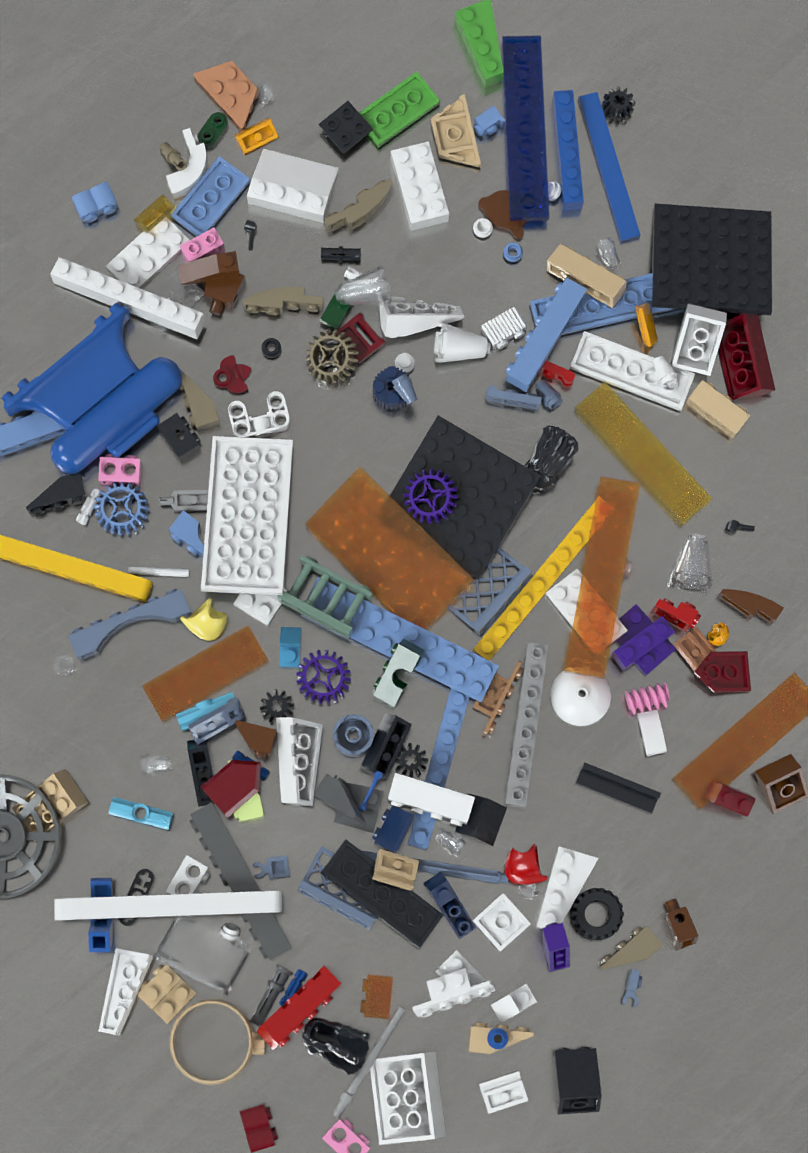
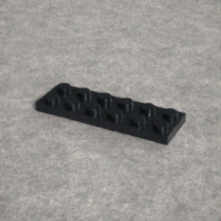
M345 839L320 873L416 948H421L444 915L412 890L373 880L376 862Z

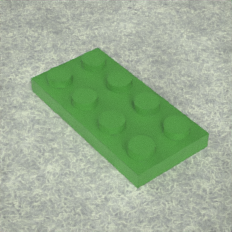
M416 71L359 113L373 128L368 135L379 148L439 105L440 99Z

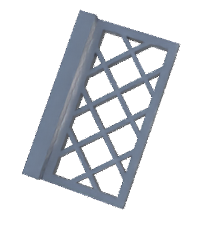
M500 547L497 552L503 556V563H489L487 568L490 569V578L478 580L468 575L444 602L446 608L474 629L479 636H482L533 577L532 571L529 568L521 565ZM506 566H516L520 570L516 575L507 576ZM504 567V576L493 577L492 568ZM505 580L503 590L494 591L493 581ZM491 582V591L480 592L479 583ZM476 583L477 593L465 594L467 584ZM492 595V602L489 605L481 606L480 596ZM466 597H477L478 606L466 607ZM456 598H463L464 608H454L451 603ZM478 610L479 617L473 623L467 618V611Z
M321 846L301 881L297 892L370 930L377 917L366 912L364 906L358 902L352 904L348 902L345 896L346 893L342 889H340L341 892L334 894L329 892L327 884L332 882L330 880L325 881L324 875L321 873L323 882L314 884L308 881L312 873L323 870L324 867H321L319 861L322 853L330 858L334 855L332 851Z

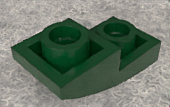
M339 285L319 321L334 330L338 329L357 295Z

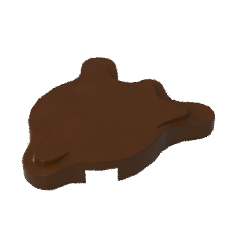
M500 190L487 197H482L479 200L478 207L484 212L492 226L507 230L516 240H520L524 236L523 225L530 220V214L526 213L524 209L533 205L536 197L532 193L517 195L512 191Z

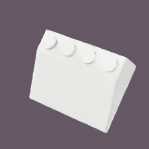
M263 149L248 190V204L324 223L339 168Z
M436 1052L376 1059L370 1068L379 1145L446 1137Z

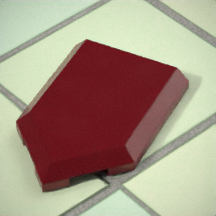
M748 651L710 652L693 672L713 692L751 691Z
M231 760L201 786L227 818L259 792L261 762Z

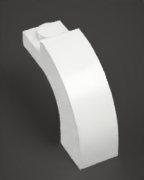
M190 128L182 130L190 153L187 167L182 171L166 176L174 200L186 196L207 169V155L204 143L199 144L196 133L192 134Z

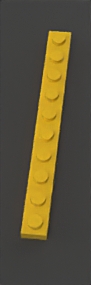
M600 497L596 499L473 648L476 654L488 661L495 656L614 511L612 506Z

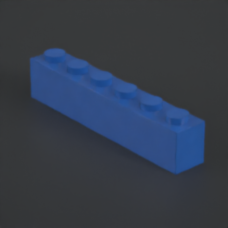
M573 90L554 91L552 104L559 180L562 187V211L579 210L583 207L584 198Z

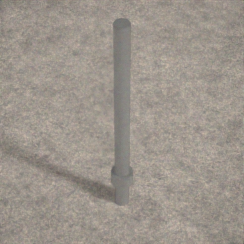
M398 1006L347 1091H344L341 1095V1101L333 1112V1115L337 1118H340L346 1107L351 1105L355 1098L354 1094L406 1010L401 1006Z

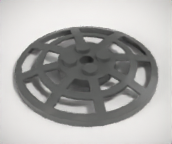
M0 774V830H3L7 836L4 842H0V899L24 894L43 881L56 861L61 835L56 811L46 795L25 779L13 775ZM5 781L22 784L35 792L36 795L30 802H27L17 795L6 793ZM7 799L24 806L18 815L7 811ZM42 800L52 816L55 832H44L41 818L35 810ZM29 814L33 816L38 832H26L23 820ZM26 840H37L36 849L29 859L22 851ZM55 841L51 859L41 873L34 863L41 853L43 842ZM17 857L23 866L15 871L6 873V860ZM27 870L35 878L30 884L20 889L4 892L5 879L17 877Z

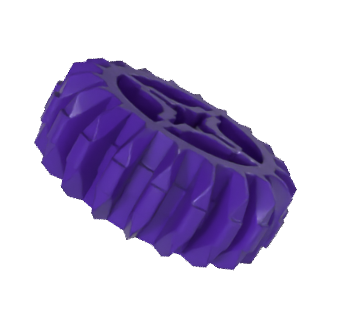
M430 469L429 475L426 470H422L423 477L416 473V481L411 478L409 479V482L413 484L412 487L405 486V489L409 490L410 493H404V497L410 498V500L404 503L405 505H412L408 508V512L415 511L413 514L415 519L421 515V522H424L427 517L429 524L432 523L433 517L439 523L440 515L446 520L445 512L453 513L449 509L450 505L457 507V504L452 502V499L459 498L458 495H452L453 492L458 491L457 487L450 488L455 483L454 480L446 482L449 479V475L445 474L441 478V470H438L436 475L434 469ZM430 480L441 482L446 489L434 490ZM424 483V492L415 497L418 487ZM430 491L433 494H436V497H433L434 500L432 502L430 499L426 498ZM447 495L445 504L438 510V500ZM427 502L432 512L422 511L417 506V503Z
M317 650V657H314L312 652L309 653L310 661L305 657L303 658L306 666L302 664L298 666L303 672H296V676L302 677V679L296 681L297 684H304L299 688V691L307 690L304 697L308 698L312 695L311 702L313 703L317 697L319 698L320 705H322L325 698L327 704H330V697H333L334 701L337 702L338 697L336 694L338 693L343 697L344 692L341 689H349V686L344 684V682H351V678L345 677L351 674L350 670H344L348 663L340 664L343 657L340 656L336 660V652H333L330 657L328 656V650H325V656H321L320 650ZM319 662H330L336 667L325 669ZM314 665L317 674L311 681L307 682V673ZM320 671L328 674L327 683L326 681L318 680L320 678ZM340 672V682L334 689L330 681L335 674ZM322 685L328 692L320 693L311 687Z

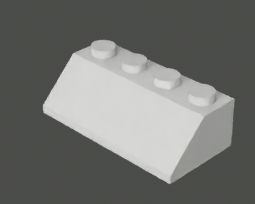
M397 773L394 775L388 796V801H392V806L403 808V805L411 807L410 811L418 814H422L423 811L431 813V818L442 820L444 817L450 819L451 824L461 827L462 824L467 825L475 797Z

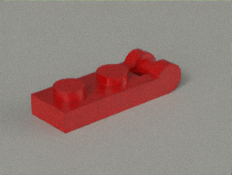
M547 360L539 371L547 379L552 380L554 378L560 381L565 388L571 387L575 379V374L572 371Z

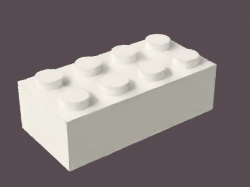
M429 141L392 150L391 163L410 230L413 231L448 222L449 211Z

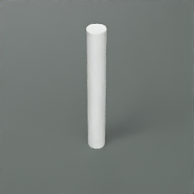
M128 567V574L189 577V569Z

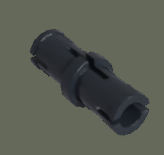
M339 246V248L321 247V260L329 259L338 260L339 262H343V260L360 261L361 248H343V246Z

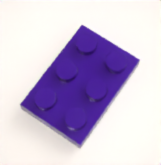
M637 604L619 618L628 632L615 642L620 647L653 623ZM667 639L634 664L647 676L670 656L676 648Z

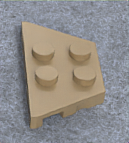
M464 94L453 104L445 107L441 113H437L431 118L439 158L481 167Z

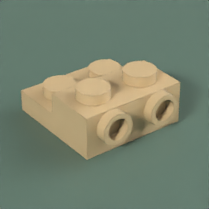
M166 964L164 967L159 965L152 973L154 977L150 982L145 980L139 989L140 992L137 995L168 1024L197 993Z

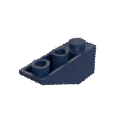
M441 872L424 882L428 892L459 939L476 929L475 924L450 883Z

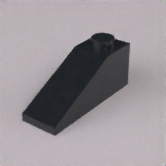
M208 739L198 745L194 740L187 741V751L198 806L208 805L211 802L214 803L201 788L203 784L214 776Z

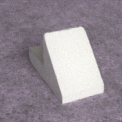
M527 984L491 1004V1007L500 1023L537 1001Z

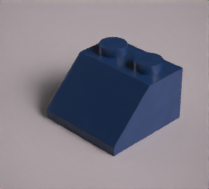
M394 806L390 810L386 809L381 819L384 821L382 827H377L372 838L375 839L374 845L397 854L415 815Z

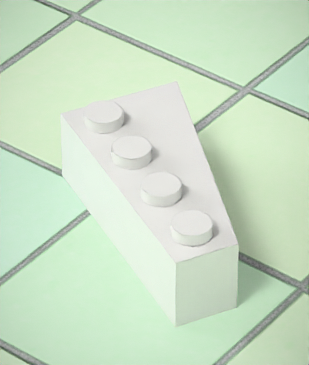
M276 718L281 802L292 805L313 806L323 724L297 718Z
M560 846L557 848L535 928L542 929L550 923L556 922L560 924L563 922L599 858Z

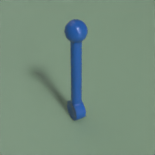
M379 771L374 773V780L363 803L359 805V810L362 812L367 809L366 804L377 781L382 778V773Z

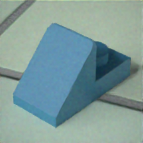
M281 627L279 667L298 668L301 653V628Z

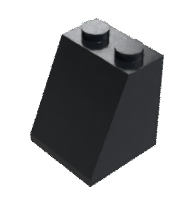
M581 1047L574 1050L561 1048L558 1051H554L558 1115L600 1112L602 1094L596 1048Z

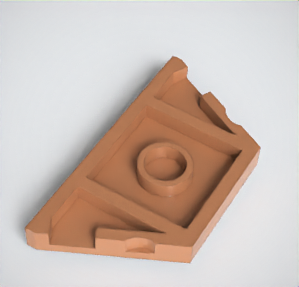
M233 61L194 73L195 79L236 124L244 130L247 125L245 123L248 115L253 108V102L259 92L254 83Z

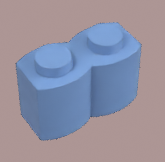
M108 182L98 184L72 197L82 222H93L99 215L104 213L109 215L119 207Z

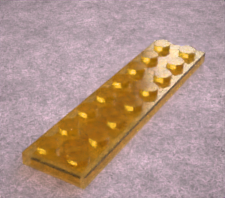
M606 382L601 384L575 407V410L681 525H684L712 500V497Z

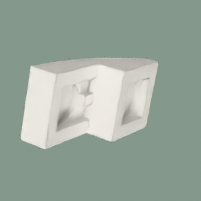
M658 711L638 713L637 719L646 755L666 753L667 749Z

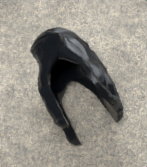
M548 425L543 428L542 436L535 444L532 458L524 465L542 476L535 489L544 491L554 486L559 479L560 473L569 465L573 455L578 452V442L575 437L568 434L564 429H560V427Z
M314 1018L308 1021L302 1032V1040L309 1054L320 1055L331 1066L345 1071L347 1075H353L362 1068L369 1050V1032L364 1033L350 1026L342 1025L339 1022H331L321 1018Z

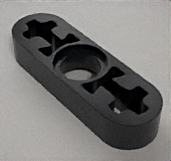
M148 869L138 871L127 896H131L136 891L140 892L142 896H148L155 882L153 872ZM149 873L148 877L151 880L150 882H145L143 886L147 888L146 892L140 888H135L136 884L140 886L142 883L140 876ZM118 918L120 923L125 926H132L138 920V918H133V920H128L126 923L124 922L125 918Z

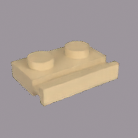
M380 849L377 854L375 872L372 879L411 891L414 888L413 884L416 879L419 860Z

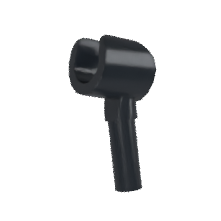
M247 220L244 230L250 231L248 248L253 249V238L257 225L254 221Z
M736 520L729 521L725 528L726 531L734 534L737 528L755 530V526L740 524Z

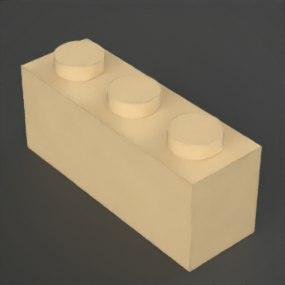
M703 380L686 401L687 405L731 438L737 435L750 417L744 407L735 405L728 395L719 393L712 383L704 382Z

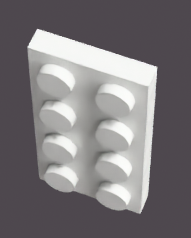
M162 214L106 265V269L117 280L141 289L181 252L180 245L190 240Z
M578 569L546 592V596L595 656L628 632Z

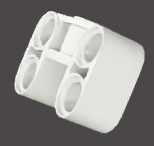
M278 391L271 392L267 397L269 412L266 415L254 418L248 417L246 407L242 402H231L228 407V413L234 436L264 438L287 431L290 427V418L283 394ZM280 399L282 402L279 406H273L271 401ZM236 408L243 410L242 414L238 416L233 415L232 412ZM278 418L286 419V423L283 425L276 423ZM240 427L248 429L245 434H238L237 430Z

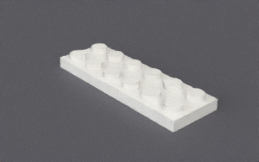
M586 331L582 335L569 368L678 411L682 410L695 373L685 369L672 367L677 374V381L668 387H663L658 382L653 363L655 358Z

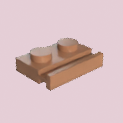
M697 626L673 644L694 671L710 652H717Z

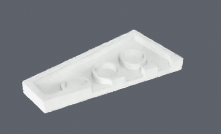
M115 949L98 1031L114 1035L121 1034L154 955Z

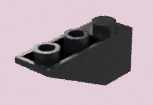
M77 472L58 478L26 506L29 514L39 515L47 509L59 510L64 508L66 504L78 505L83 503L88 496L82 474Z

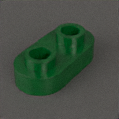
M221 112L213 113L199 131L198 141L199 144L204 143L205 149L213 148L227 130L228 119L225 114ZM220 119L221 123L217 124L215 120ZM205 135L211 136L209 139L204 138Z

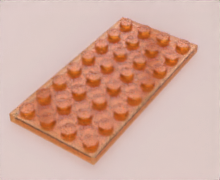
M359 467L304 524L365 586L371 589V592L393 614L425 630L475 580L362 467Z

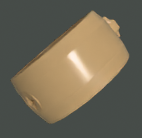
M207 999L188 1006L177 1017L170 1032L169 1049L175 1065L187 1078L200 1084L217 1085L228 1082L241 1074L249 1064L253 1054L264 1055L265 1040L258 1033H254L250 1020L240 1008L224 1000ZM206 1004H221L234 1010L244 1021L249 1035V1049L242 1065L230 1076L218 1080L203 1079L191 1073L181 1062L176 1047L177 1032L184 1018L192 1010Z

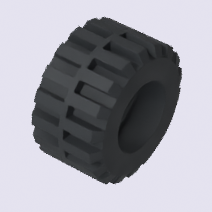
M591 888L581 893L575 899L570 911V918L574 929L578 931L579 935L584 936L588 940L599 941L610 938L618 932L619 927L623 923L624 912L622 910V903L619 902L617 896L612 894L613 892L607 891L605 888ZM600 902L607 907L609 919L603 926L595 927L587 922L585 910L589 904Z

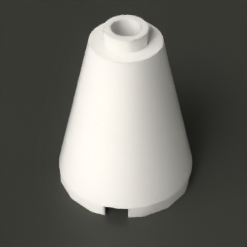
M446 323L439 324L438 327L442 328L440 332H436L434 354H438V358H435L437 363L484 358L486 354H489L490 342H487V338Z

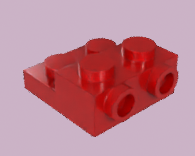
M659 598L651 613L660 618L663 616L667 622L685 632L689 628L693 629L701 617L693 604L680 602L676 608L673 602L665 598L663 600Z

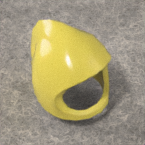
M212 598L207 599L189 618L184 616L180 618L193 634L206 641L215 640L221 635L228 617L226 613L215 611L211 607Z

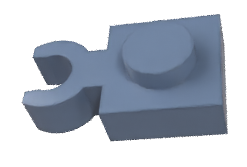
M287 855L266 858V865L260 862L253 864V867H261L262 869L260 874L254 875L255 878H262L268 873L269 879L290 876Z

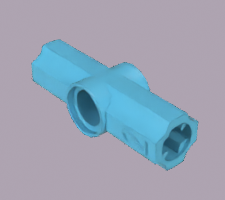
M233 692L215 699L204 700L196 704L195 707L176 714L181 730L189 729L188 725L227 704L229 699L235 697Z
M113 797L109 808L110 815L169 830L173 819V812ZM140 808L146 809V816L142 819L136 817V812Z

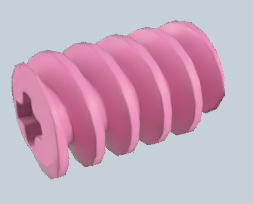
M664 682L662 687L660 684H655L654 689L651 685H648L647 691L640 687L639 693L636 689H632L631 695L625 690V698L629 710L632 711L633 715H636L637 708H639L641 713H644V707H647L649 712H651L652 705H655L657 710H660V703L667 708L669 692L667 684Z

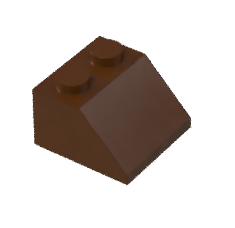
M236 720L235 725L250 751L255 755V758L266 760L267 757L272 758L277 740V730Z
M792 754L755 771L759 787L773 814L808 798V787L802 767Z

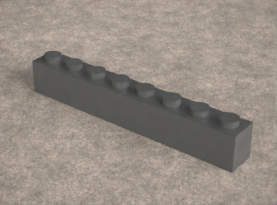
M211 802L190 814L192 820L189 822L194 831L199 830L202 836L199 840L203 848H209L212 854L209 856V859L213 866L220 868L222 873L219 877L224 886L228 884L232 890L231 892L261 891L213 803ZM273 913L240 914L244 922L249 921L252 927L249 929V932L254 941L258 939L262 946L259 947V950L264 959L268 957L271 961L292 949Z

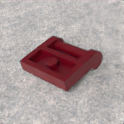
M361 312L338 329L339 335L341 332H345L346 338H352L350 344L355 343L357 345L352 350L359 353L353 357L358 359V364H361L386 344L384 338H380L366 322L365 316ZM359 324L374 343L371 346L354 327L355 325Z

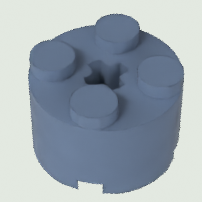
M359 714L346 715L340 718L333 729L334 744L340 753L348 757H360L366 754L374 741V730L370 721ZM358 732V739L350 740L349 733Z

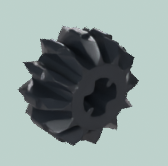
M619 86L616 88V91L611 88L609 89V94L604 95L602 107H605V114L610 113V119L617 116L619 121L621 116L626 119L628 118V113H633L635 100H632L633 93L627 94V88L623 91H620Z
M277 689L274 690L275 696H271L267 692L266 695L269 700L261 699V702L266 705L261 706L260 710L266 711L262 715L263 718L270 716L269 723H272L274 718H288L286 714L293 715V711L288 708H293L295 705L294 703H288L292 699L291 696H287L284 699L286 694L284 690L280 696H278ZM276 702L278 705L279 703L282 704L281 710L278 712L277 709L275 711L272 710L274 708L273 704Z
M412 743L408 744L409 750H406L402 745L401 750L403 754L399 752L397 756L401 759L395 760V764L401 765L396 767V771H400L403 768L402 775L404 776L407 771L410 772V778H413L414 771L420 776L421 772L418 768L422 770L427 768L421 764L428 762V758H421L426 754V751L423 750L418 753L420 745H417L415 750H412ZM414 756V761H417L416 764L407 765L406 757Z

